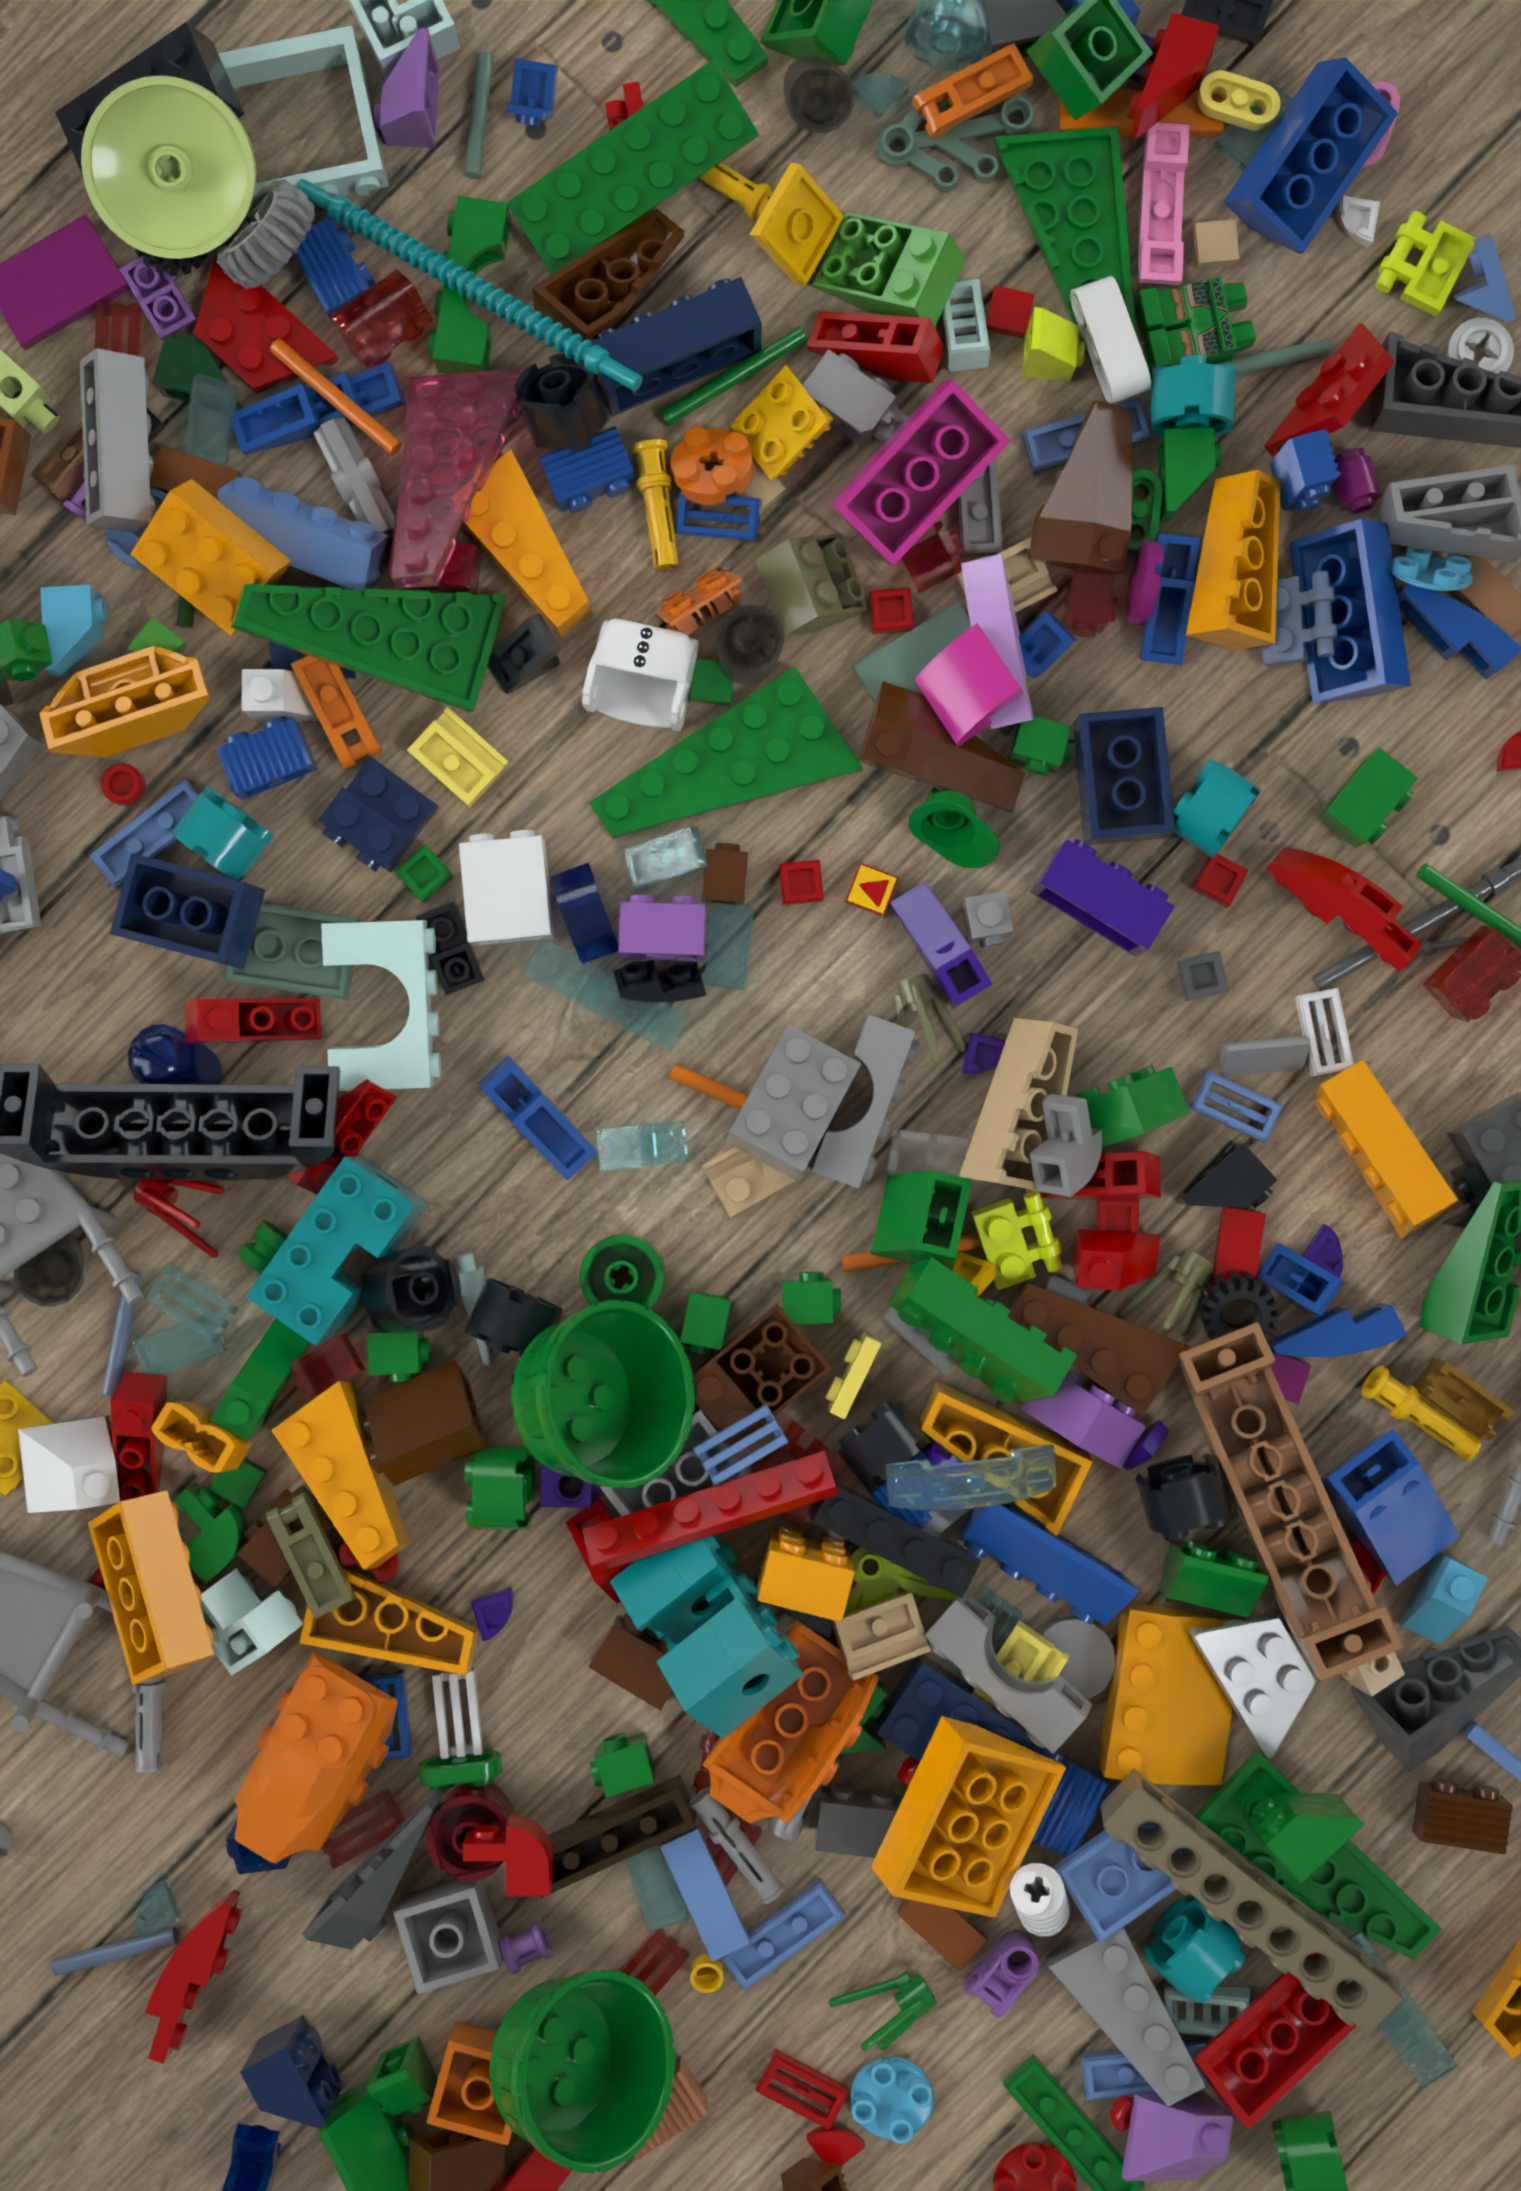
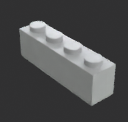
M96 348L80 360L86 524L93 527L135 532L150 523L155 511L154 498L150 495V477L153 471V460L148 453L151 418L147 414L146 396L149 391V376L145 373L144 357Z

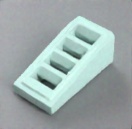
M979 279L957 281L941 314L948 370L955 372L986 368L989 365L990 346ZM972 298V303L950 305V301ZM974 315L973 318L952 320V317ZM976 332V334L955 337V334Z
M1216 1986L1210 1999L1203 2002V2019H1195V2003L1198 2002L1194 1998L1183 1996L1174 1987H1165L1164 2005L1179 2033L1215 2037L1233 2020L1229 2019V2006L1237 2007L1238 2016L1251 2004V1988ZM1178 2001L1186 2002V2019H1178ZM1212 2004L1220 2005V2019H1212Z

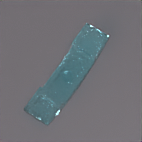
M543 938L523 973L525 977L670 1052L689 1017V1014L666 1002H641L620 998L615 976Z
M1053 1445L1011 1449V1457L931 1466L928 1459L886 1464L889 1507L914 1510H957L994 1506L1036 1496L1056 1487L1055 1448Z
M1361 1930L1348 1937L1349 1940L1395 1975ZM1395 1975L1403 2000L1380 2022L1379 2026L1396 2048L1399 2057L1424 2089L1458 2067V2065L1425 2015ZM1348 1979V1980H1344V1981H1345L1347 1984H1349V1983H1351L1353 1980Z

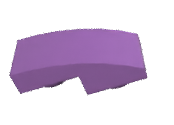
M140 256L119 270L139 301V305L159 338L164 340L165 335L171 336L197 319L174 279L170 276L168 269L164 267L163 274L155 272L156 263L153 262L148 268L143 263V256Z

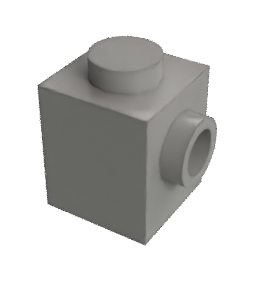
M1007 891L966 897L961 902L968 943L979 942L980 948L1001 945L1005 943L1004 937H1008L1014 932Z

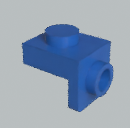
M515 58L511 103H507L506 112L517 114V123L541 126V118H553L558 65Z
M1049 610L1045 611L1019 638L1026 675H1030L1033 679L1041 676L1077 640Z

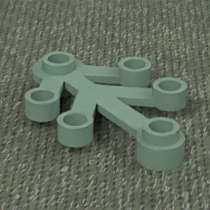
M924 84L920 86L916 91V95L922 90L932 86V84ZM1011 97L1004 103L1000 113L966 120L951 128L942 137L931 139L927 130L916 132L924 116L923 114H918L912 105L901 124L890 125L880 133L877 140V153L880 159L889 166L902 167L907 164L912 165L933 178V184L938 191L948 193L954 190L959 177L957 168L951 163L941 164L922 151L923 149L937 147L973 169V176L978 182L987 184L992 182L997 175V159L991 154L980 153L962 142V140L1005 131L1009 135L1024 134L1031 127L1034 108L1031 102L1024 97ZM949 104L946 105L943 112L950 109ZM1011 116H1019L1023 123L1019 125L1013 124L1009 121V118ZM900 143L903 145L904 150L894 152L890 149V145ZM981 164H988L993 170L990 173H982L978 167ZM942 173H949L953 180L945 183L938 176Z

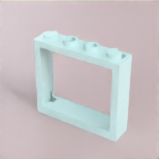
M352 25L218 53L233 88L346 64L349 67L368 160L256 183L254 196H257L263 187L286 179L292 185H297L301 179H305L333 196L338 194L347 196L356 193L367 196L370 195V190L389 187L378 130L375 128L374 112L360 45Z

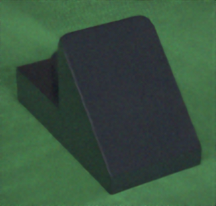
M536 614L529 616L490 654L488 665L504 692L509 694L555 668L560 663L556 654L561 648L542 615Z
M1463 1163L1450 1170L1455 1180L1452 1182L1455 1194L1462 1203H1468L1470 1207L1447 1219L1443 1224L1465 1230L1489 1191L1490 1186L1477 1163Z

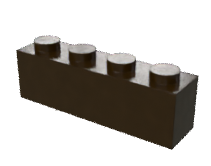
M680 1774L547 1835L553 1850V1884L550 1894L696 1827L697 1813L689 1806L691 1798Z

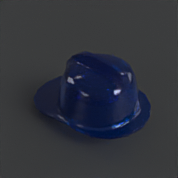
M166 1024L151 1025L141 1030L132 1040L128 1051V1065L133 1076L141 1084H221L222 1068L216 1054L204 1044H186V1034L177 1028Z

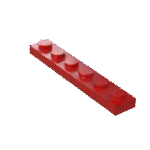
M824 1450L584 1528L582 1532L590 1566L595 1574L814 1503L839 1493Z

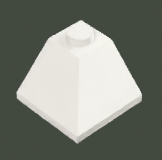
M105 1416L18 1429L28 1513L78 1510L120 1502L116 1461Z

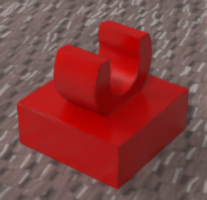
M639 81L623 84L625 101L613 100L605 103L609 131L643 108Z

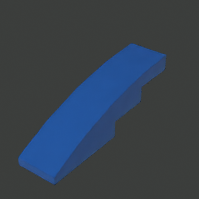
M388 361L354 376H349L344 372L328 379L371 417L406 404L395 369ZM303 383L229 414L239 447L244 455L315 437L313 433L318 430L320 425L331 419L345 417L349 425L354 424L312 387L308 388Z

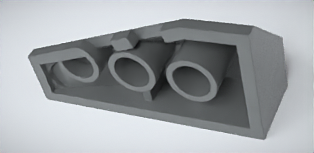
M439 1787L327 1897L302 1933L307 1940L352 1950L363 1938L370 1942L387 1924L383 1916L392 1904L427 1831L431 1818L444 1795V1792Z

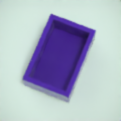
M1066 839L1055 851L1030 892L1134 957L1148 950L1175 907L1166 901L1169 897L1168 894L1152 884L1147 883L1143 887L1131 879L1133 873L1119 863L1111 861L1108 865L1095 857L1097 851L1087 843L1075 839L1074 843Z

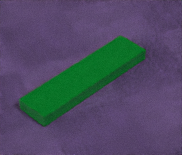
M1034 2053L1002 2080L1007 2091L1094 2191H1141L1145 2187L1144 2181H1125L1122 2178L1124 2157Z

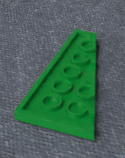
M1118 126L996 136L994 146L1072 323L1078 325L1071 305V290L1113 276L1118 284L1136 333ZM1079 329V332H1078L1079 340H1080V341H1084V340H1083V337H1082V335H1081L1080 329ZM1085 346L1086 356H1087V358H1088V360H1089V362H1090V365H1091V367H1092V369H1093V372H1094V374H1095V376H1096V373H1095V371H1094V368H1093L1091 359H1090V357H1089L1087 348H1086V346Z
M245 584L241 590L231 628L471 713L476 707L507 594L493 593L485 595L471 594V592L431 593L420 590L393 589L350 590L339 587H325L323 589L298 588V586Z
M794 666L589 803L614 839L686 817H695L705 812L784 793L786 790L808 784H817L841 775L861 772L863 767L857 761V758Z
M1258 1750L1243 1763L1194 1815V1817L1310 1909L1325 1915L1329 1920L1340 1925L1344 1924L1366 1935L1367 1938L1414 1960L1442 1930L1425 1911L1350 1839L1301 1884L1269 1850L1248 1822V1819L1252 1816L1253 1808L1263 1798L1267 1796L1272 1797L1277 1792H1300Z

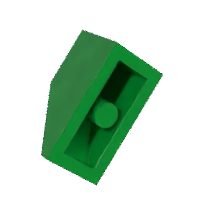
M1214 427L1164 429L1157 441L1158 476L1163 484L1160 523L1169 522L1208 481L1216 467L1220 466L1221 443L1220 441H1215Z
M419 2036L382 2052L367 2084L369 2094L393 2116L405 2111L408 2114H415L425 2109L431 2103L438 2080Z

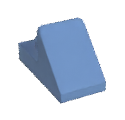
M1488 233L1473 239L1476 251L1469 253L1475 277L1484 275L1485 280L1454 292V298L1507 322L1517 319L1493 237Z

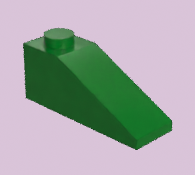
M275 1318L231 1383L210 1420L245 1441L258 1435L311 1343Z

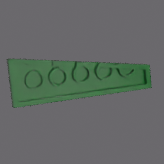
M647 0L653 7L656 5L671 20V25L685 39L690 40L709 62L715 59L725 78L735 88L769 64L768 55L728 0Z

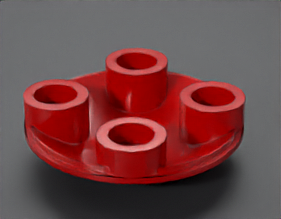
M1024 2143L1009 2150L997 2164L993 2177V2191H1078L1076 2176L1069 2161L1060 2151L1043 2143Z

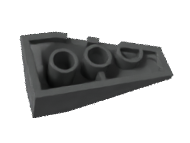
M1508 1626L1462 1640L1460 1646L1437 1653L1434 1649L1422 1652L1421 1658L1401 1663L1405 1675L1371 1697L1354 1686H1351V1691L1380 1742L1411 1772L1441 1751L1521 1676V1638Z

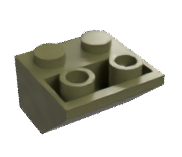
M842 534L788 538L755 559L784 637L813 633L870 610L864 588L858 579L850 558L849 548L845 544Z

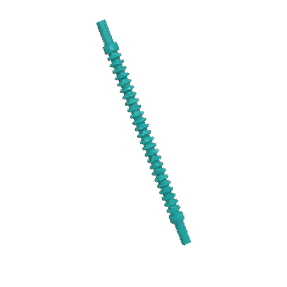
M301 179L296 186L308 196V200L326 210L328 217L338 224H344V227L347 229L353 228L354 233L357 235L362 234L366 240L372 239L373 244L376 246L381 245L384 251L391 250V254L395 257L400 256L403 262L410 261V265L413 268L419 267L422 273L429 272V276L432 279L438 278L442 285L448 284L449 289H458L459 295H467L468 300L471 302L477 300L478 306H487L488 312H496L498 318L506 317L507 323H516L517 329H525L527 335L532 336L535 334L536 340L539 342L545 340L546 346L553 347L555 345L556 352L562 353L565 351V356L568 359L575 356V362L579 365L584 363L585 369L596 375L603 373L634 392L639 389L643 377L610 358L609 352L599 345L592 347V342L589 339L582 342L580 334L573 335L570 328L563 329L560 322L553 324L552 318L549 316L543 318V313L539 310L533 313L531 305L524 306L523 301L520 299L514 301L512 294L504 295L503 289H495L494 284L491 282L485 284L483 277L475 278L474 272H466L465 267L462 265L456 266L454 260H447L443 254L437 255L435 249H428L424 243L418 244L416 238H409L406 232H399L397 227L389 226V223L385 220L380 221L377 215H370V212L366 209L361 210L358 204H352L351 200L343 195L333 196L305 179Z

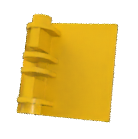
M785 365L730 424V427L734 432L742 433L746 436L753 458L770 481L773 482L780 475L786 476L788 469L797 461L798 457L803 458L805 456L803 450L805 447L811 449L814 446L812 443L813 439L816 440L825 430L829 431L831 428L829 423L834 418L824 407L820 408L794 373Z
M6 1380L0 1384V1493L3 1496H6L12 1489L16 1491L24 1483L18 1429L54 1424Z

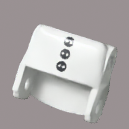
M618 618L609 621L605 620L601 626L596 649L589 663L583 687L582 705L584 709L593 713L596 710L611 718L635 725L672 728V730L680 731L684 724L690 699L691 681L698 654V640L691 639L685 633Z

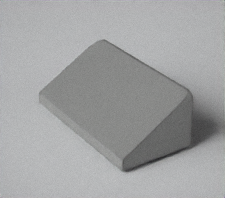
M1302 1036L1222 1044L1221 1047H1218L1222 1076H1236L1300 1070L1305 1065L1310 1047V1038Z

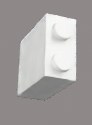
M519 830L510 832V838L494 840L493 834H476L469 836V842L459 843L468 943L472 946L555 939L546 841L542 835L535 836L534 830Z

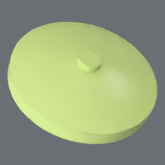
M149 76L132 80L121 85L103 99L92 114L86 127L81 149V166L88 196L104 223L127 244L147 254L163 258L182 259L195 257L216 249L235 234L246 219L256 188V162L252 145L245 128L231 108L205 87L186 79L171 76Z

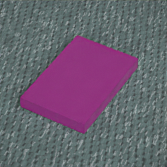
M86 214L0 263V311L24 350L130 290L125 278Z

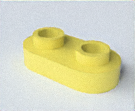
M1223 70L1208 74L1203 79L1197 94L1198 106L1205 115L1251 131H1262L1270 127L1275 121L1281 106L1279 94L1270 85ZM1218 94L1224 101L1220 103L1215 102L1211 95ZM1258 107L1262 110L1263 114L1255 115L1251 112L1250 108Z

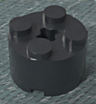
M565 353L548 357L550 364L539 369L536 363L529 366L518 377L514 389L517 402L534 445L539 448L546 447L552 449L569 447L572 451H581L588 448L592 444V437L603 428L609 417L608 406L597 375L585 369L584 363L577 364L575 356L568 359Z
M418 1246L392 1251L387 1256L377 1258L372 1264L368 1265L362 1274V1299L372 1325L379 1330L392 1333L429 1331L444 1325L450 1319L448 1316L453 1307L458 1305L461 1294L459 1275L451 1261L444 1259L435 1252L437 1250L431 1247Z
M487 1278L464 1332L477 1339L486 1341L485 1344L491 1348L507 1354L512 1350L518 1352V1356L521 1357L525 1349L538 1334L559 1322L563 1309L543 1298H536L527 1294L522 1289Z
M891 1398L871 1413V1416L876 1420L864 1431L857 1425L838 1441L843 1447L838 1452V1455L868 1492L876 1488L871 1482L873 1478L878 1475L882 1481H885L920 1452V1449L916 1446L919 1440L923 1439L926 1444L934 1440L921 1430L922 1424L903 1400L895 1405Z
M1203 1454L1205 1462H1194L1192 1455L1178 1456L1149 1466L1147 1468L1149 1476L1145 1478L1140 1473L1136 1476V1483L1147 1522L1152 1531L1162 1533L1166 1541H1175L1188 1536L1189 1530L1203 1526L1206 1529H1216L1229 1523L1227 1514L1231 1510V1505L1217 1457Z

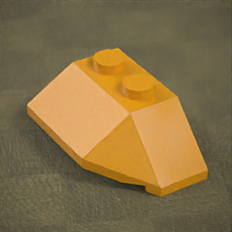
M153 645L75 672L56 694L50 706L46 705L39 715L47 746L51 753L108 757L184 731L209 701L210 696L198 659L185 657L176 652Z

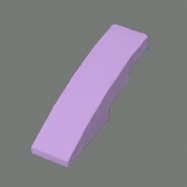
M1001 553L962 563L961 568L970 625L972 627L977 623L1024 692V694L990 717L993 722L990 724V727L995 729L1033 720L1034 717L1025 680L1027 675L1018 638L1020 632L1003 555Z

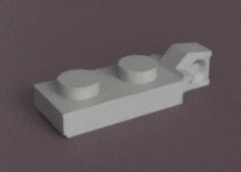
M10 816L0 817V869L14 875L17 891L2 897L0 901V933L2 934L42 927L27 836H22L19 818Z

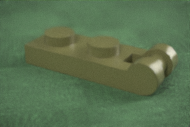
M302 1492L292 1498L293 1503L283 1508L276 1506L267 1511L266 1518L314 1619H319L356 1599V1596L316 1515V1510L310 1497L306 1492ZM300 1518L304 1529L292 1534L289 1523Z

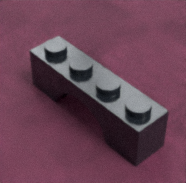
M835 1481L838 1495L812 1504L808 1515L814 1523L960 1598H963L982 1561L976 1554L960 1544L897 1516L863 1494Z

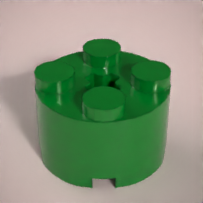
M615 1234L599 1241L586 1253L580 1267L579 1282L583 1295L590 1306L608 1300H620V1302L625 1300L646 1307L645 1309L647 1310L653 1306L663 1290L665 1266L662 1256L646 1239L633 1234ZM625 1265L629 1267L628 1274L633 1276L634 1280L633 1282L627 1281L621 1287L617 1285L618 1278L612 1275V1271L619 1270Z
M487 1445L486 1448L472 1453V1460H466L465 1484L472 1485V1501H467L466 1505L467 1526H476L478 1530L530 1529L533 1513L525 1512L526 1504H530L531 1500H535L534 1455H529L530 1451L525 1445Z
M1330 2111L1281 2117L1279 2121H1272L1286 2191H1348Z

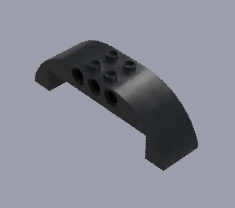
M0 1064V1153L47 1169L91 1177L124 1180L235 1181L290 1175L319 1165L330 1157L334 1151L341 1070L339 1066H296L294 1085L55 1084L40 1064Z

